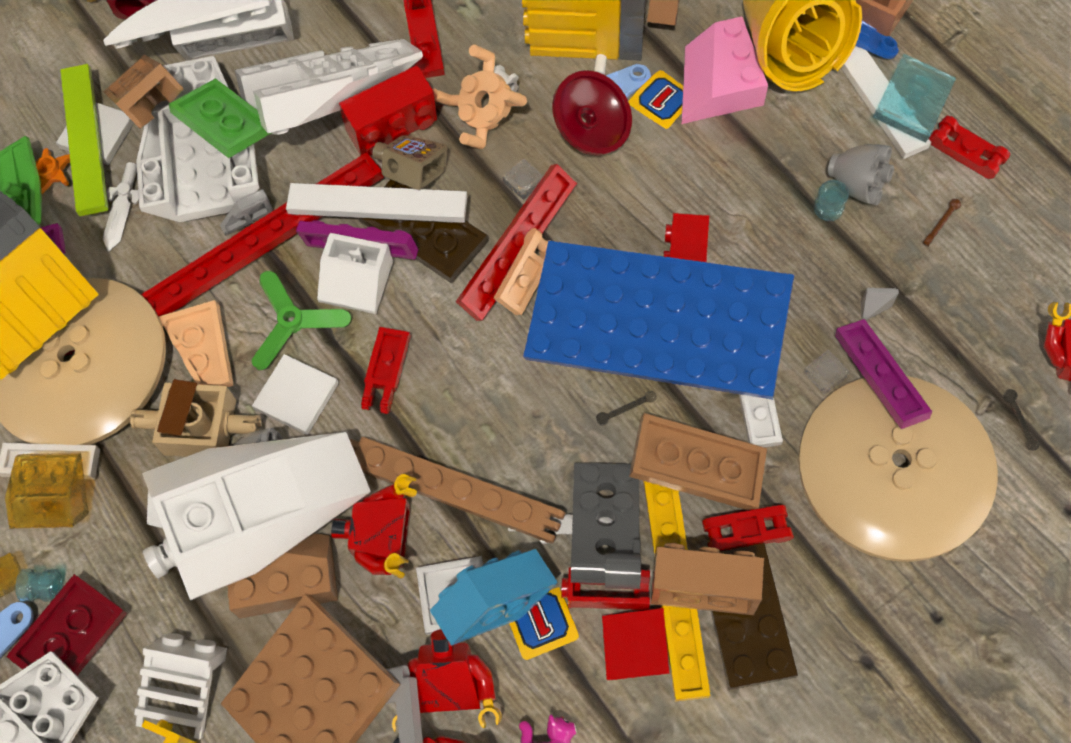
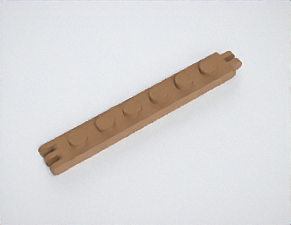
M361 437L359 442L349 439L364 474L394 484L396 478L401 474L415 477L416 481H412L408 488L417 490V494L547 543H554L556 537L545 532V528L558 532L561 525L550 520V517L563 520L566 514L564 511L368 438Z

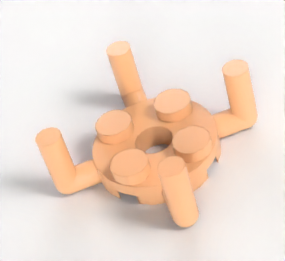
M472 45L469 48V54L483 61V71H478L464 77L459 95H451L437 89L432 90L434 91L436 102L448 106H458L459 118L476 128V136L462 133L459 138L460 143L477 149H483L486 146L488 130L499 125L497 123L503 117H507L511 106H525L527 98L520 93L512 91L504 78L494 73L495 54L480 46ZM488 93L489 102L485 107H482V97Z

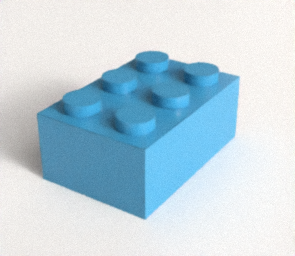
M536 549L525 553L518 550L503 560L499 561L498 558H493L482 567L475 568L474 565L463 569L456 576L458 581L439 593L438 597L440 600L430 609V612L452 646L519 620L558 582Z

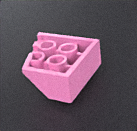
M743 17L715 22L685 46L681 124L764 105L768 83L760 67Z

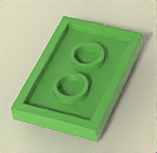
M216 78L169 103L171 114L228 159L271 134L267 133L261 126L258 110Z

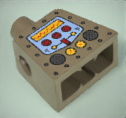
M405 135L397 138L390 144L377 142L373 148V158L382 161L383 176L413 189L421 190L445 172L448 145Z

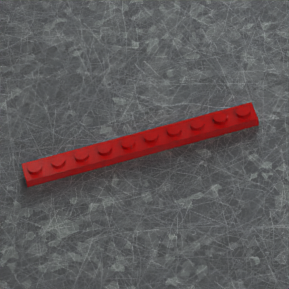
M366 152L316 184L370 187L383 179L384 176L382 170ZM286 202L140 295L152 306L158 317L172 313L295 235L299 221L312 222L323 216L288 214Z

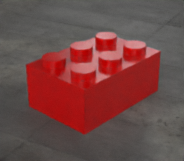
M418 65L339 103L345 130L360 156L366 152L369 155H373V148L377 142L390 144L401 136H408V134L418 129L424 130L430 127L437 120L434 91Z

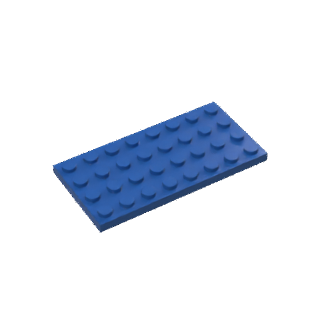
M548 241L523 357L529 361L773 400L794 275Z

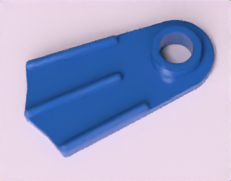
M862 21L860 34L855 46L885 59L895 58L899 52L896 40L890 36L882 35L877 32L876 28Z

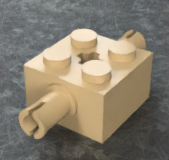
M164 383L159 411L133 409L131 414L136 415V417H130L132 429H155L152 443L164 456L187 457L206 449L226 447L229 445L232 434H248L260 430L257 427H261L260 415H234L236 399L227 386L197 384L181 436L157 432L172 383Z

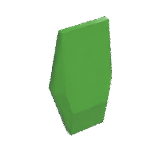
M24 136L0 151V190L18 206L20 205L40 225L42 217L41 180L30 139Z

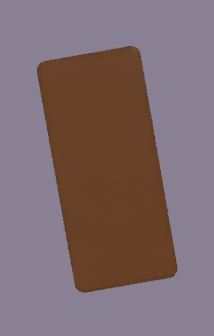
M173 380L157 432L177 436L182 435L197 387L196 382Z

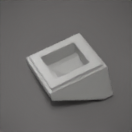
M867 288L861 300V320H868L891 308L899 294L898 289Z

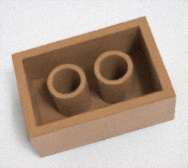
M674 543L665 544L664 547H657L651 604L754 615L762 600L764 558L755 557V554L749 551H736L734 555L722 554L719 549L712 547L699 548V551L685 550V546Z

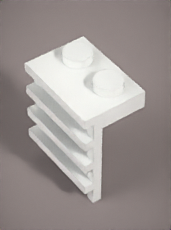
M175 633L164 634L144 647V666L140 669L142 681L137 691L139 703L134 713L137 716L135 726L141 727L146 718L163 719L167 722L195 727L194 738L201 740L204 735L212 672L225 662L227 648L216 646V643L211 640H197L195 642L184 640V636ZM151 677L201 687L200 695L150 686ZM148 698L198 707V714L192 715L148 706Z

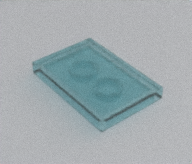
M903 54L873 118L926 143L956 78Z

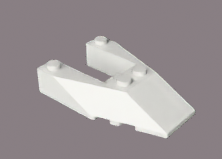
M405 39L371 43L369 44L370 47L358 50L353 49L351 46L340 48L341 52L325 56L323 51H315L237 69L235 73L241 98L258 110L261 126L267 133L279 135L288 132L289 128L339 111L340 102L409 69L423 57L420 49Z

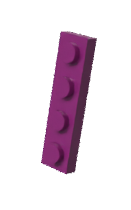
M317 220L312 222L299 221L296 230L308 247L325 248L329 234L334 233L388 244L392 257L415 260L419 250L411 235L402 230L390 232L382 231L375 227H367L365 229L352 227L348 224L331 225Z
M865 319L837 328L835 337L900 429L930 419L932 410Z

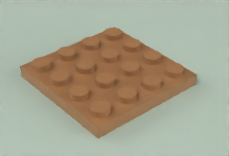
M305 594L227 694L221 705L256 743H356L401 684L312 596Z

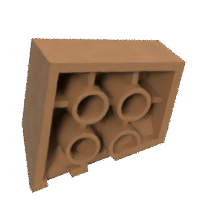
M313 533L257 574L228 585L229 610L241 619L294 609L305 594L312 596L319 604L338 601L331 537L329 535Z

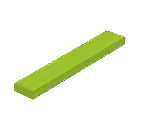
M89 64L60 69L76 212L81 217L108 211L92 70Z

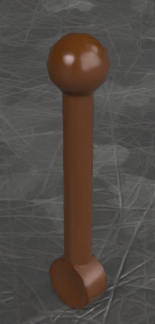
M952 199L949 202L948 210L927 236L923 244L929 247L954 210H958L961 207L960 200Z

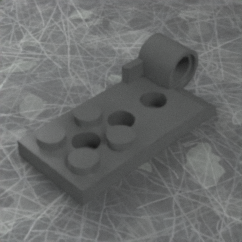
M574 463L571 582L605 583V588L640 589L639 479L629 477L631 464ZM602 490H610L615 495L606 499L600 497L598 493ZM602 517H609L615 523L611 526H601L597 521ZM602 545H608L615 551L601 555L597 552V548Z

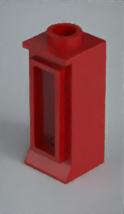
M569 567L568 578H562L561 598H568L569 609L572 607L649 610L650 570H641L640 589H634V598L580 596L581 584L605 585V583L571 582V567Z

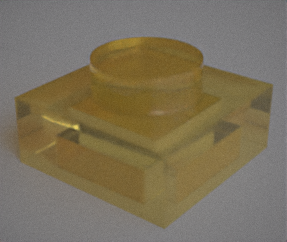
M12 553L0 557V597L27 584L17 558Z

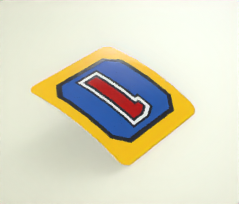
M659 70L636 91L628 102L631 107L663 128L668 129L682 114L683 85L664 71Z
M560 587L550 590L522 618L509 623L524 660H529L576 641L579 638L565 599L561 598Z

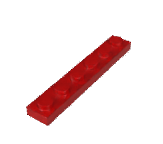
M558 164L549 167L455 301L476 321H483L496 302L493 298L521 250L526 234L533 228H536L543 234L577 183Z

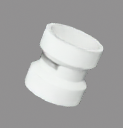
M167 538L164 539L161 545H152L143 550L145 560L156 578L159 579L168 574L169 569L172 567H177Z

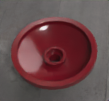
M583 70L570 74L558 85L552 102L553 117L559 132L571 146L585 154L601 156L614 152L625 143L632 127L631 107L622 89L612 79L596 71Z

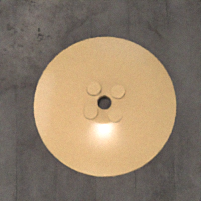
M85 278L99 295L91 301L87 308L81 310L69 320L63 329L57 331L45 341L39 350L33 352L21 362L15 371L9 373L2 380L0 379V423L9 432L28 444L92 445L125 427L130 422V417H136V415L131 414L133 409L142 410L161 378L166 356V342L162 323L158 315L145 298L134 289L113 280ZM71 350H75V355L72 356L70 361L63 362L64 355Z
M907 376L928 404L932 414L930 419L900 429L866 379L861 378L840 387L830 394L813 412L802 435L798 459L799 474L805 496L820 521L836 537L856 550L873 557L898 562H913L935 558L954 550L980 528L990 512L996 495L998 482L997 462L987 432L975 414L957 397L933 383ZM897 453L905 455L909 460V466L906 468L896 466L893 463L892 455Z

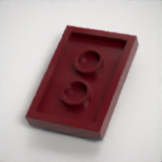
M73 574L6 657L23 670L52 651L78 676L124 619L127 612L80 577Z

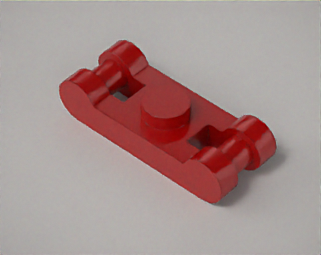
M945 116L939 123V129L934 130L928 137L933 147L987 179H993L1000 170L999 166L1005 164L1010 158L1008 149L1003 146H994L960 126L958 121L952 116ZM948 135L954 138L955 141L953 142L950 139H948ZM981 156H984L989 160H984L981 158Z
M785 505L715 516L702 521L704 532H708L710 542L707 543V546L719 549L720 551L760 543H782L794 538L792 529L787 526L785 519L788 517ZM764 521H773L774 529L767 530ZM730 527L732 537L723 538L721 529Z

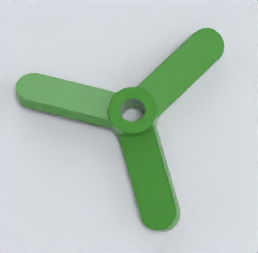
M272 271L263 272L260 275L259 282L277 314L278 323L252 358V365L257 370L266 369L291 334L297 333L304 328H345L351 323V314L344 309L299 310V308L293 305L276 273ZM295 317L294 320L287 322L289 318Z

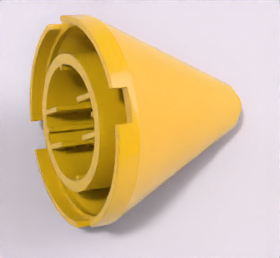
M743 0L745 15L760 67L769 80L785 90L805 91L824 83L821 78L832 69L838 72L851 55L857 43L862 24L861 5L856 3V0Z

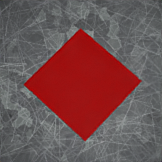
M664 608L602 616L607 681L670 674Z

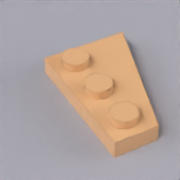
M215 300L159 316L172 344L178 350L186 368L197 384L234 386L220 306Z

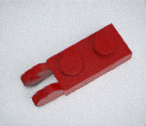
M379 327L364 380L365 389L361 403L363 410L369 411L373 405L376 388L384 390L380 402L381 413H389L410 342V332Z

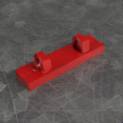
M403 0L410 42L420 49L423 57L414 65H418L425 78L445 75L431 0Z

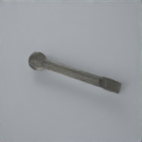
M1008 389L1004 393L1003 399L1005 402L1010 403L1027 439L1026 447L1031 451H1035L1039 448V441L1033 438L1016 402L1017 392Z
M652 390L647 391L645 396L609 413H598L596 421L600 426H605L608 424L609 419L645 402H654L657 399V395Z

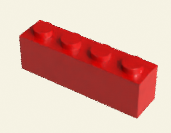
M673 213L672 224H666L665 242H670V251H664L663 256L707 262L710 216Z

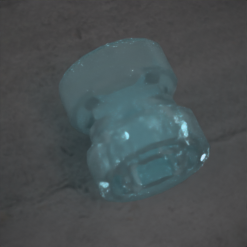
M837 180L826 181L821 185L814 204L815 213L819 218L825 221H834L841 217L849 198L847 186Z
M25 568L19 572L16 580V595L21 602H32L36 598L41 599L43 602H51L62 589V576L58 569H44L42 572H38L36 569Z

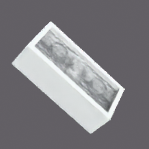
M271 0L272 4L266 6L267 12L250 16L249 11L238 13L239 19L222 23L221 18L170 30L173 46L186 61L294 40L288 7L284 0Z

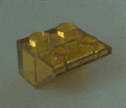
M81 453L18 454L15 456L5 495L9 529L74 527L89 514Z

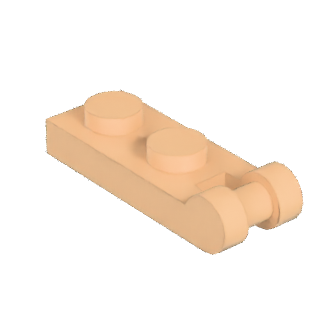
M536 228L531 229L526 234L521 250L493 298L515 315L523 314L541 278L548 241L542 238V233ZM536 248L539 250V256L535 253Z

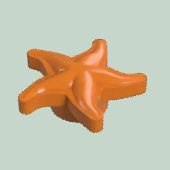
M48 148L43 150L42 156L36 161L41 180L42 194L53 182H61L65 186L69 185L68 178L63 170L70 163V154L54 159Z

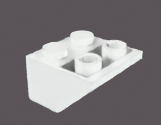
M330 233L320 260L318 302L376 314L393 264L388 244Z

